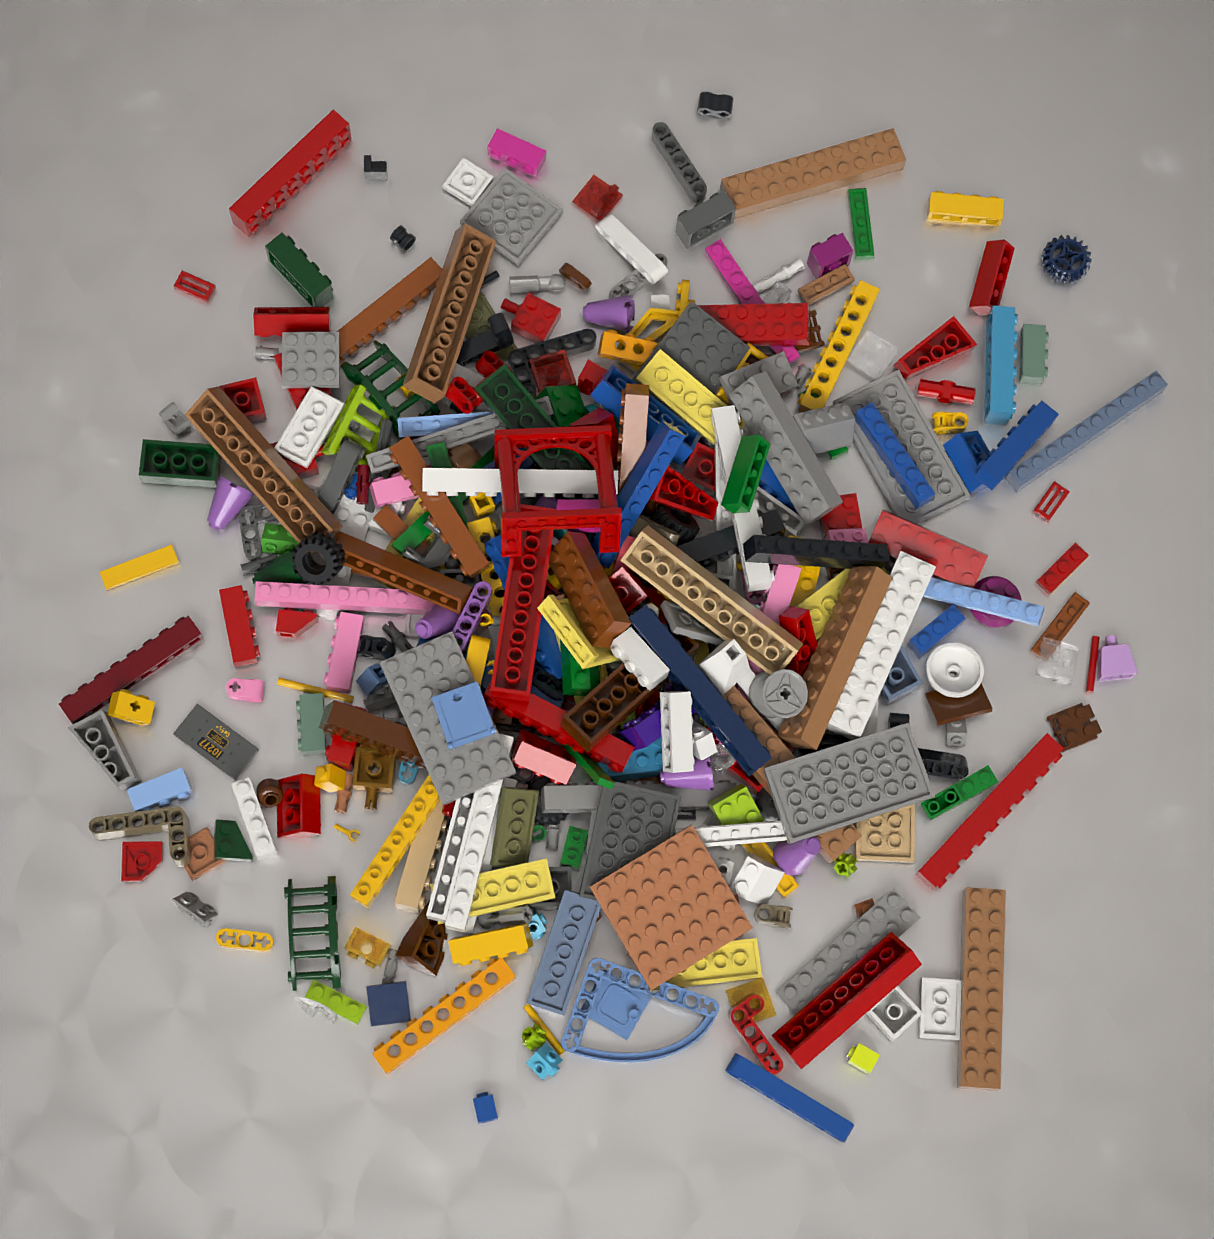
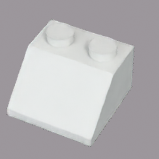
M750 853L730 890L748 901L761 905L768 904L785 871Z

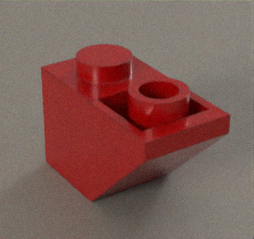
M287 607L284 610L279 609L275 632L278 637L298 638L318 623V615L312 610L299 612Z

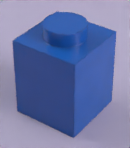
M488 1092L476 1094L477 1098H474L473 1102L478 1124L498 1120L493 1094L488 1095Z

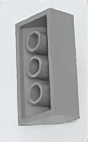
M847 402L797 413L793 416L814 454L849 446L853 443L855 417Z

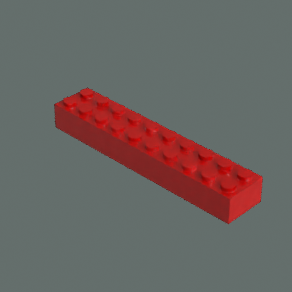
M520 504L521 512L556 510ZM554 529L522 531L521 556L510 557L490 697L529 702L542 616L537 608L544 601Z

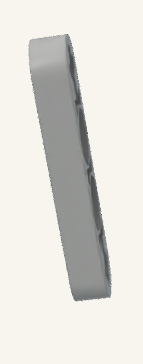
M660 253L655 254V256L660 261L662 260V263L667 267L666 256ZM634 270L610 290L609 299L614 298V293L617 295L621 293L620 296H633L647 285L649 281L641 277L639 271ZM629 281H634L636 283V287L634 289L627 288L626 283Z

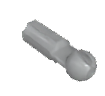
M560 274L538 277L537 275L512 276L509 278L510 293L544 290L559 292L565 287V279Z
M528 905L501 910L497 914L492 912L479 915L478 923L484 929H490L498 922L503 926L526 924L532 921L533 912Z

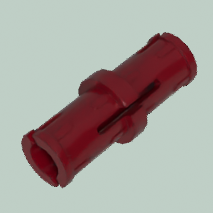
M358 465V479L355 482L357 487V504H368V490L371 484L369 482V465Z

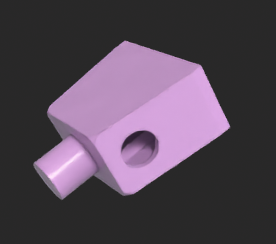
M1117 635L1106 636V646L1098 650L1097 680L1133 678L1138 672L1128 644L1118 645Z

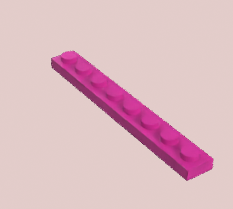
M721 239L705 248L706 253L741 304H764ZM770 346L775 354L784 351L789 364L800 358L794 346Z

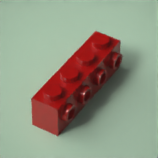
M1005 239L986 242L969 308L978 315H989L992 306L1000 305L1015 249Z
M330 307L254 308V335H259L260 337H269L270 335L282 337V332H330L331 329Z
M242 585L220 589L219 593L235 668L258 663L257 657L260 656L259 646L254 644V638H257L255 627H251L250 620H253L251 608L247 609L246 602H249L248 591H244Z

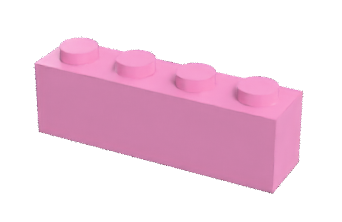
M400 472L391 475L392 478H376L369 487L375 508L418 498L419 495L414 496L409 488L412 485L409 479L404 480Z
M341 612L340 618L336 617L335 629H337L336 636H332L331 647L334 648L333 653L329 654L327 665L330 666L329 673L326 672L324 676V684H326L328 690L347 694L351 693L358 657L357 651H359L360 636L362 635L365 621L363 615Z

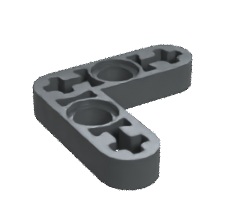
M264 504L245 506L238 513L244 553L250 561L256 560L257 557L260 559L262 556L258 524L277 521L272 513L269 517L261 515V511L267 508ZM246 512H249V514L252 515L249 517L250 524L248 525L246 518L242 517L245 516ZM252 529L256 534L253 538H246L245 532ZM250 543H253L255 550L258 551L255 552V556L248 553L251 552Z

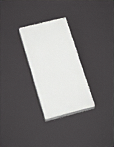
M311 386L274 449L278 454L308 469L343 410L345 403Z

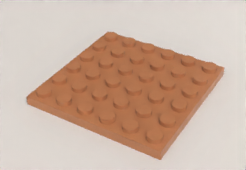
M692 825L589 886L650 990L658 987L753 928Z

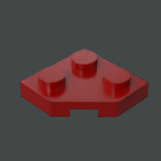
M123 842L121 881L143 882L163 862V842Z

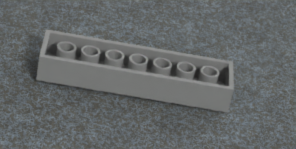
M766 371L751 376L729 394L751 434L760 435L771 444L766 460L805 525L819 520L843 503Z

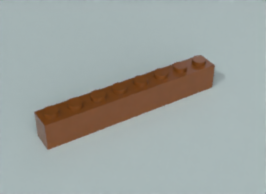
M432 257L337 331L340 334V365L349 356L356 355L360 350L359 348L364 344L368 345L371 343L374 336L378 333L385 332L388 325L393 321L397 322L400 320L403 313L407 310L411 311L418 301L426 299L431 294V291L437 286L442 268Z
M407 436L389 447L392 452L389 455L394 464L399 463L402 469L399 472L404 480L409 479L412 485L409 488L414 496L419 495L422 501L419 504L424 512H430L432 517L429 520L434 528L439 527L442 531L439 536L445 544L449 543L452 547L449 551L455 560L459 558L462 563L459 567L465 576L469 574L471 579L490 568L489 562L446 494L438 492V496L427 495V492H423V468L429 467L410 437Z
M341 531L332 537V539L334 537L338 539L336 542L338 544L341 543L343 546L341 551H345L343 556L345 563L343 565L457 614L462 613L473 591V587Z

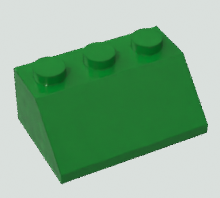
M560 639L563 695L586 696L600 684L599 665L582 669Z

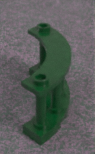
M375 340L373 344L377 351L357 365H351L346 361L340 366L350 382L355 386L362 385L366 388V391L370 394V401L378 410L383 409L388 416L387 420L392 421L391 429L397 440L401 441L405 437H399L398 418L403 411L421 400L427 410L419 417L439 415L441 411L435 403L433 404V402L416 393L396 408L390 406L386 400L387 396L403 385L408 369L390 351L385 343L381 344ZM380 357L387 361V363L369 376H364L361 373L363 369ZM394 367L402 377L383 391H378L373 385V381Z
M328 876V884H324V887L294 889L292 879H288V887H284V897L288 899V935L291 971H288V983H292L293 991H297L298 980L328 978V980H332L333 988H341L340 956L337 942L338 922L336 921V876ZM323 894L328 896V902H324V904L293 906L294 896ZM320 912L328 914V924H325V926L294 928V914ZM321 934L329 936L330 947H326V949L295 951L294 936ZM326 957L331 961V968H328L326 971L297 972L296 959Z

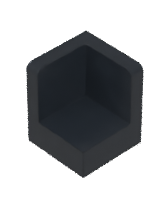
M364 155L365 180H387V162L372 161L371 155Z

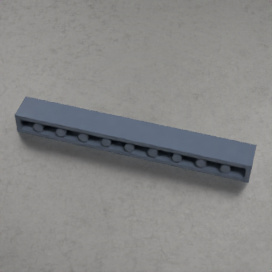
M1156 370L1013 468L1005 479L1015 492L1018 493L1163 393L1168 384Z

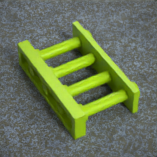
M357 385L352 387L345 401V406L321 451L323 454L329 456L338 453L341 447L340 442L346 436L366 448L363 457L360 458L357 465H369L366 455L376 452L382 420H387L388 416L383 409L378 410L365 397L366 388L364 386ZM359 404L365 405L382 416L378 426L357 413L356 409ZM352 420L374 432L370 442L349 430L348 426Z

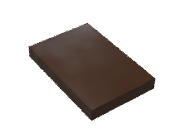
M982 684L973 693L964 697H949L936 690L924 693V698L937 726L992 712L991 703Z

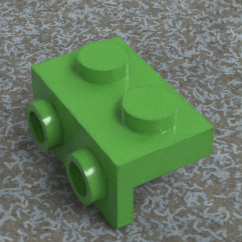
M265 523L261 537L262 552L282 555L299 544L283 525Z

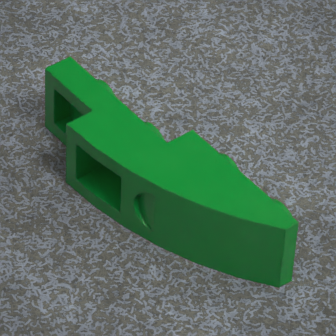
M989 765L960 782L937 793L934 798L925 800L921 805L929 819L933 820L979 795L984 790L998 783V780Z

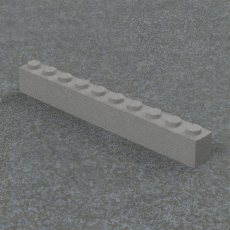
M720 780L719 783H714L713 791L666 787L665 783L654 784V781H645L642 784H635L633 781L623 783L681 796L679 811L710 810L707 802L737 786V783H730V780ZM571 782L565 786L547 783L541 789L542 813L592 812V809L597 810L602 786L597 785L595 782H587L585 785H577V783Z

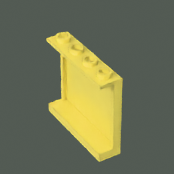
M548 595L537 608L582 669L621 660L613 655L611 646L609 648L593 647L590 644L567 598L557 600L554 595Z

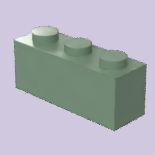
M1023 324L1020 330L1019 383L1042 384L1044 378L1048 376V367H1045V360L1047 361L1048 349H1045V343H1048L1049 333L1046 332V325Z
M323 693L299 695L300 701H296V710L300 712V719L297 720V730L301 731V738L298 739V750H302L303 756L323 755L327 748L326 734L323 733V729L319 728L325 710Z

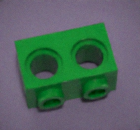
M569 826L560 867H571L572 871L579 872L589 830Z

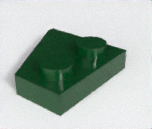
M215 820L213 859L251 862L253 860V856L236 821Z

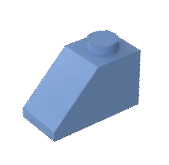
M380 663L369 666L356 680L367 696L383 688L382 684L388 682Z

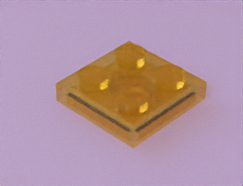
M763 978L725 991L731 1007L750 993L757 994L763 998L764 1008L752 1017L755 1023L776 1016ZM757 998L750 1000V1008L758 1006ZM736 1010L733 1015L735 1020H739L743 1014L741 1010Z

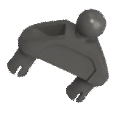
M429 515L425 519L426 522H423V525L435 534L433 541L423 555H420L410 545L404 549L405 552L403 551L401 555L405 556L409 561L428 569L442 566L444 563L446 569H459V560L449 557L451 555L449 550L452 547L449 543L445 544L439 536L442 531L439 527L434 528L429 520L432 516Z

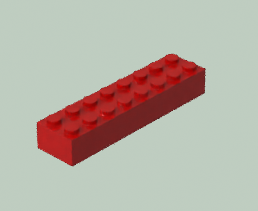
M333 109L229 208L233 224L247 237L256 234L265 221H270L274 213L286 205L288 199L296 196L304 184L307 185L317 172H321L324 169L325 164L329 160L335 159L338 152L350 144L352 138L349 122Z
M891 931L771 1036L800 1069H803L918 969L922 963L912 949Z

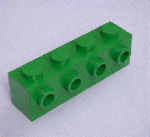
M760 435L741 437L721 505L732 514L747 513L751 510L771 445Z

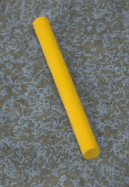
M280 677L277 681V685L312 694L323 693L324 697L353 703L354 696Z

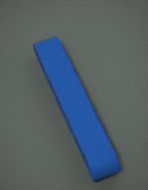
M737 1053L733 1055L725 1069L734 1078L843 1143L846 1142L855 1126L849 1120Z

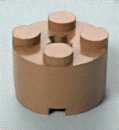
M471 443L447 450L451 466L454 468L471 469L482 456L476 449H472Z

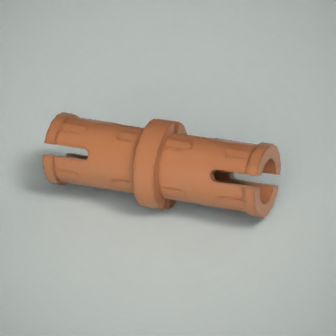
M346 773L344 790H338L336 793L338 795L334 809L336 813L346 814L348 802L352 797L353 774Z

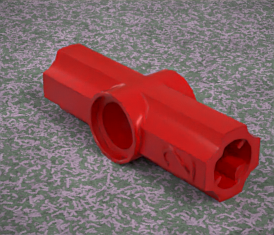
M920 379L917 396L934 398L944 404L957 402L973 405L976 388L956 385L955 382L949 380L937 382Z

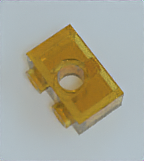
M355 927L344 949L349 957L355 960L359 957L365 960V965L375 969L376 966L381 968L391 949V944ZM364 945H371V953H362L361 950Z

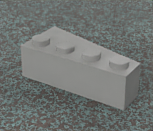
M102 709L68 727L117 787L125 790L141 782L117 729L106 711Z

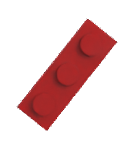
M1075 542L1036 583L1050 595L1089 555Z

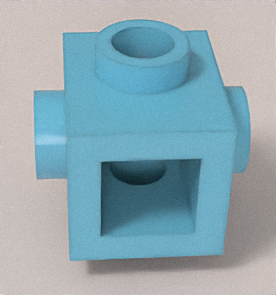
M535 909L532 911V921L528 924L532 939L537 940L547 931L545 924L548 922L543 913L539 914Z
M545 1043L532 1055L526 1064L544 1080L548 1075L553 1077L559 1071L558 1065L563 1059Z

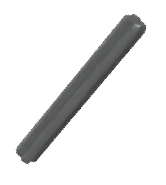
M382 420L376 452L388 447L392 421ZM382 472L371 474L370 483L374 479L381 477ZM369 488L368 504L365 505L364 510L373 513L375 505Z

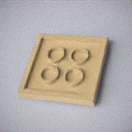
M915 804L856 823V829L862 835L855 842L856 860L915 862Z

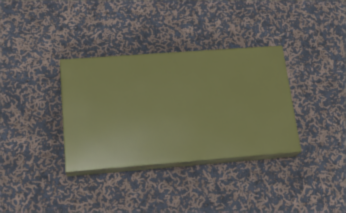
M482 291L479 292L465 334L467 339L490 330L487 320L496 314ZM513 343L511 346L495 352V354L505 362L508 360L509 353L518 348Z
M502 786L490 865L510 867L529 862L539 790Z

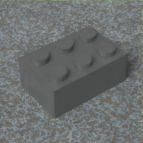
M725 191L717 192L709 200L698 202L691 210L682 211L677 217L675 232L686 249H689L733 224L736 207Z

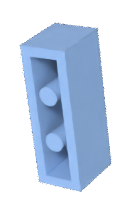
M183 768L127 789L135 812L152 810L158 806L163 808L170 805L171 801L186 799L189 797V794L193 793Z

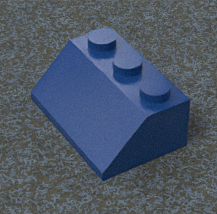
M978 430L958 433L943 444L945 452L964 481L966 489L973 493L987 488L974 477L978 472L976 467L982 460H988L986 456L990 452Z

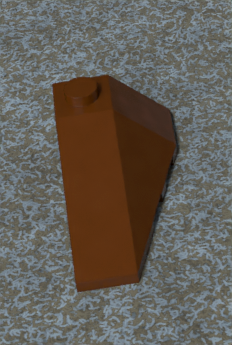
M428 902L403 937L395 956L409 967L432 976H437L445 954L442 951L444 940H447L448 934L445 933V923L438 924L436 920L427 919Z

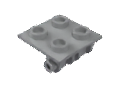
M185 892L172 899L178 905V909L186 914L188 913V916L193 915L192 919H196L202 926L206 925L209 927L212 923L211 919L218 916V913L214 911L215 909L211 905L204 904L198 900V896L192 892Z

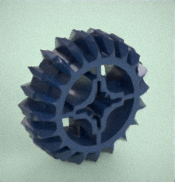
M1061 235L1058 239L1054 237L1051 242H1048L1043 249L1041 260H1043L1042 267H1047L1045 273L1050 272V278L1055 276L1056 282L1062 279L1063 284L1067 280L1072 284L1075 280L1079 281L1081 276L1084 277L1087 274L1086 271L1090 269L1089 264L1092 260L1089 258L1091 252L1087 251L1088 245L1082 246L1083 240L1077 242V237L1070 239V235H1067L1064 239ZM1060 249L1059 255L1053 258V252ZM1076 261H1080V266L1073 270V265Z

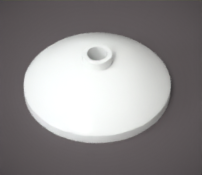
M947 643L937 647L930 654L926 664V675L932 687L939 693L949 697H964L973 693L980 686L984 676V666L980 656L972 648L960 643ZM950 673H954L956 677H951Z

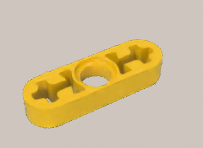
M223 928L216 934L217 943L225 948L268 952L274 946V940L268 933ZM227 933L229 937L235 938L234 933H237L236 945H233V940H226V943H223L220 936H224ZM242 935H249L251 938L250 943L246 946L241 945L239 942ZM254 936H257L256 939L260 941L267 937V940L270 942V944H266L265 948H263L261 943H255L256 947H252Z

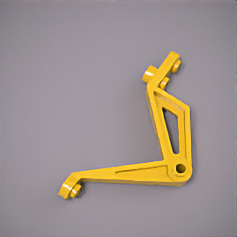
M682 279V282L678 283L677 294H680V300H676L675 310L649 308L628 334H633L637 338L653 320L665 321L664 325L646 337L653 339L656 343L661 340L691 301L695 303V300L688 299L690 280ZM622 343L617 345L616 348L618 350H623ZM634 346V352L641 354V348ZM620 362L635 373L641 367L638 365Z

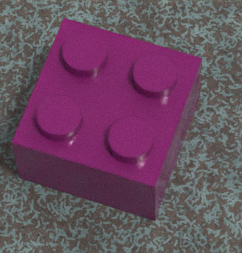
M843 233L839 235L833 234L827 241L823 243L817 242L811 246L807 265L815 278L818 279L844 264L849 266L853 249Z

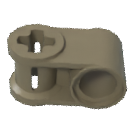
M762 904L755 910L754 919L758 924L778 928H791L789 922L790 912L793 911V908ZM759 910H766L768 918L762 919L759 916Z

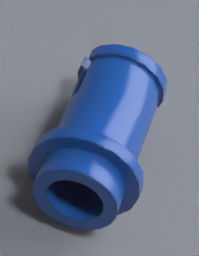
M357 474L353 475L348 488L344 490V495L351 500L357 498V487L355 486V482L358 479Z

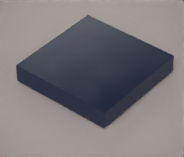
M406 981L366 986L371 1026L411 1021Z

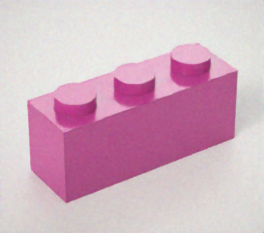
M498 128L487 146L488 155L491 158L502 160L512 168L517 167L527 175L537 176L546 160V150Z

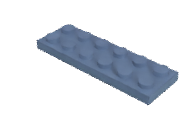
M567 889L564 890L526 1002L527 1004L563 1016L565 1015L601 909L597 900L579 897V893Z

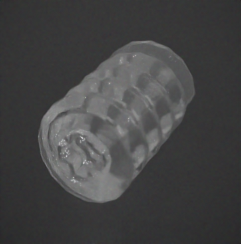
M723 744L716 746L717 752L710 756V764L714 772H721L731 767L736 761Z

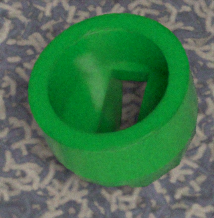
M534 826L533 833L540 829L542 832L536 836L532 835L533 840L541 841L545 838L546 830L543 826Z

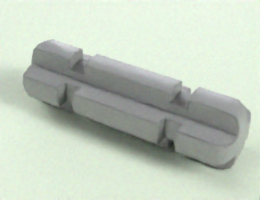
M389 950V960L386 962L385 978H383L382 984L393 982L392 979L395 977L398 963L396 962L398 958L395 956L397 950Z

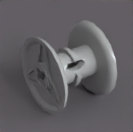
M782 669L771 675L765 671L760 672L753 679L749 687L751 706L763 717L790 718L796 716L803 710L807 702L808 689L806 682L798 673L792 670Z

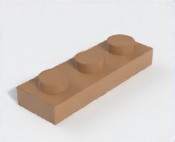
M844 264L804 285L797 292L804 303L811 305L851 284L855 278L847 265Z

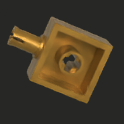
M356 747L352 786L354 790L366 791L365 809L370 810L372 802V810H377L378 793H393L396 756L379 754L378 750L374 748ZM374 767H377L379 771H376V773H372L371 770H373Z

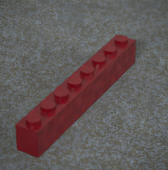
M189 615L179 618L174 626L163 629L158 637L153 640H147L143 643V647L137 651L129 652L126 655L127 658L121 662L113 663L110 666L111 669L105 673L100 672L89 684L84 683L77 689V692L63 697L59 706L72 724L85 719L109 704L113 692H118L120 689H131L204 639L202 633Z

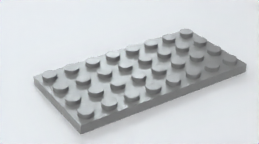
M899 369L833 401V405L847 402L854 417L856 411L873 402L934 491L935 496L933 500L916 510L855 421L853 441L894 514L920 524L971 498Z
M452 631L380 662V666L443 806L516 774V770L497 729L493 735L450 750L447 748V741L431 698L475 682Z
M909 723L763 769L788 844L935 797Z

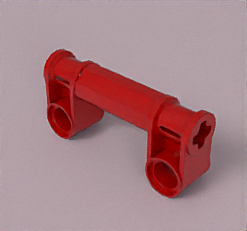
M485 351L475 364V367L485 377L484 380H486L505 363L494 352ZM454 377L448 385L445 396L465 414H470L475 406H479L483 402L474 391L476 387H471L462 377Z

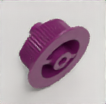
M985 577L979 580L974 589L1022 601L1017 587L1003 577ZM970 609L975 619L988 627L1000 628L1014 621Z

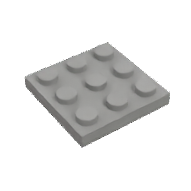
M282 332V388H310L311 386L314 388H339V332Z

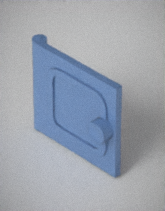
M478 681L431 698L449 750L496 733V728L491 721Z
M603 969L605 971L603 976H607V970ZM610 974L613 979H619L614 975ZM602 979L589 1018L627 1040L651 997L642 992ZM596 983L591 991H594L596 989ZM587 999L583 1004L581 1010H587L589 1008L590 1003Z

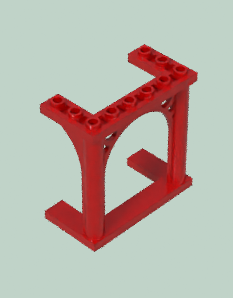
M611 425L494 430V469H499L503 508L501 518V557L521 556L522 531L600 527L599 552H619L622 511L621 508H618L611 455ZM580 445H590V447L581 448ZM524 447H527V448H528V450H526V451H522V450H519V449H518V448H524ZM546 448H565L580 453L590 461V467L595 470L600 508L521 512L518 485V470L521 463L529 455Z

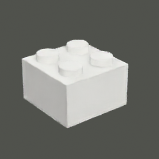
M899 986L866 1013L890 1041L895 1040L923 1014Z

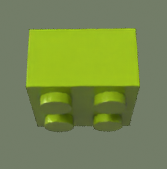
M741 783L707 802L718 825L764 821L747 787Z

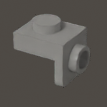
M174 402L159 412L164 423L177 436L192 425L190 420L178 409Z
M965 719L945 724L947 734L946 745L965 746L967 737Z

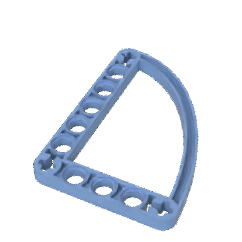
M593 958L587 967L561 1044L567 1052L604 1061L640 1062L663 1058L675 1054L699 1040L714 1022L719 1011V1004L710 997L668 982L659 985V990L656 993H651L640 972L602 958ZM600 961L601 966L605 968L606 964H610L607 976H603L605 971L602 970L594 972L592 964ZM613 968H619L622 971V976L619 979L611 977L610 972ZM638 975L641 979L640 984L632 986L629 983L630 976ZM602 979L706 1016L700 1025L688 1036L669 1046L655 1050L631 1053L610 1052L579 1045ZM586 981H595L596 989L594 991H587L585 988ZM670 988H675L678 991V997L674 1000L667 997V991ZM689 995H694L697 998L696 1005L692 1007L686 1004V998ZM700 998L705 999L703 1001L705 1004L713 1002V1006L716 1007L715 1011L711 1010L710 1013H707V1009L702 1006L701 1010H697L700 1005ZM581 999L589 1001L590 1006L587 1010H581L578 1007V1002ZM580 1018L583 1021L582 1028L574 1029L571 1025L572 1020ZM568 1029L574 1033H580L579 1037L575 1035L574 1042L576 1045L571 1046V1048H567V1043H565V1039L569 1040L571 1033H567Z

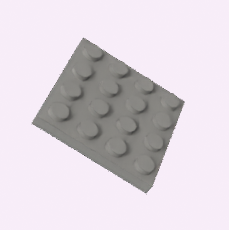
M504 168L463 216L460 224L466 223L496 240L494 249L519 266L563 213V208L507 168Z

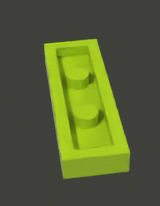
M313 980L305 995L306 999L357 1025L367 1009L366 1005L316 980Z

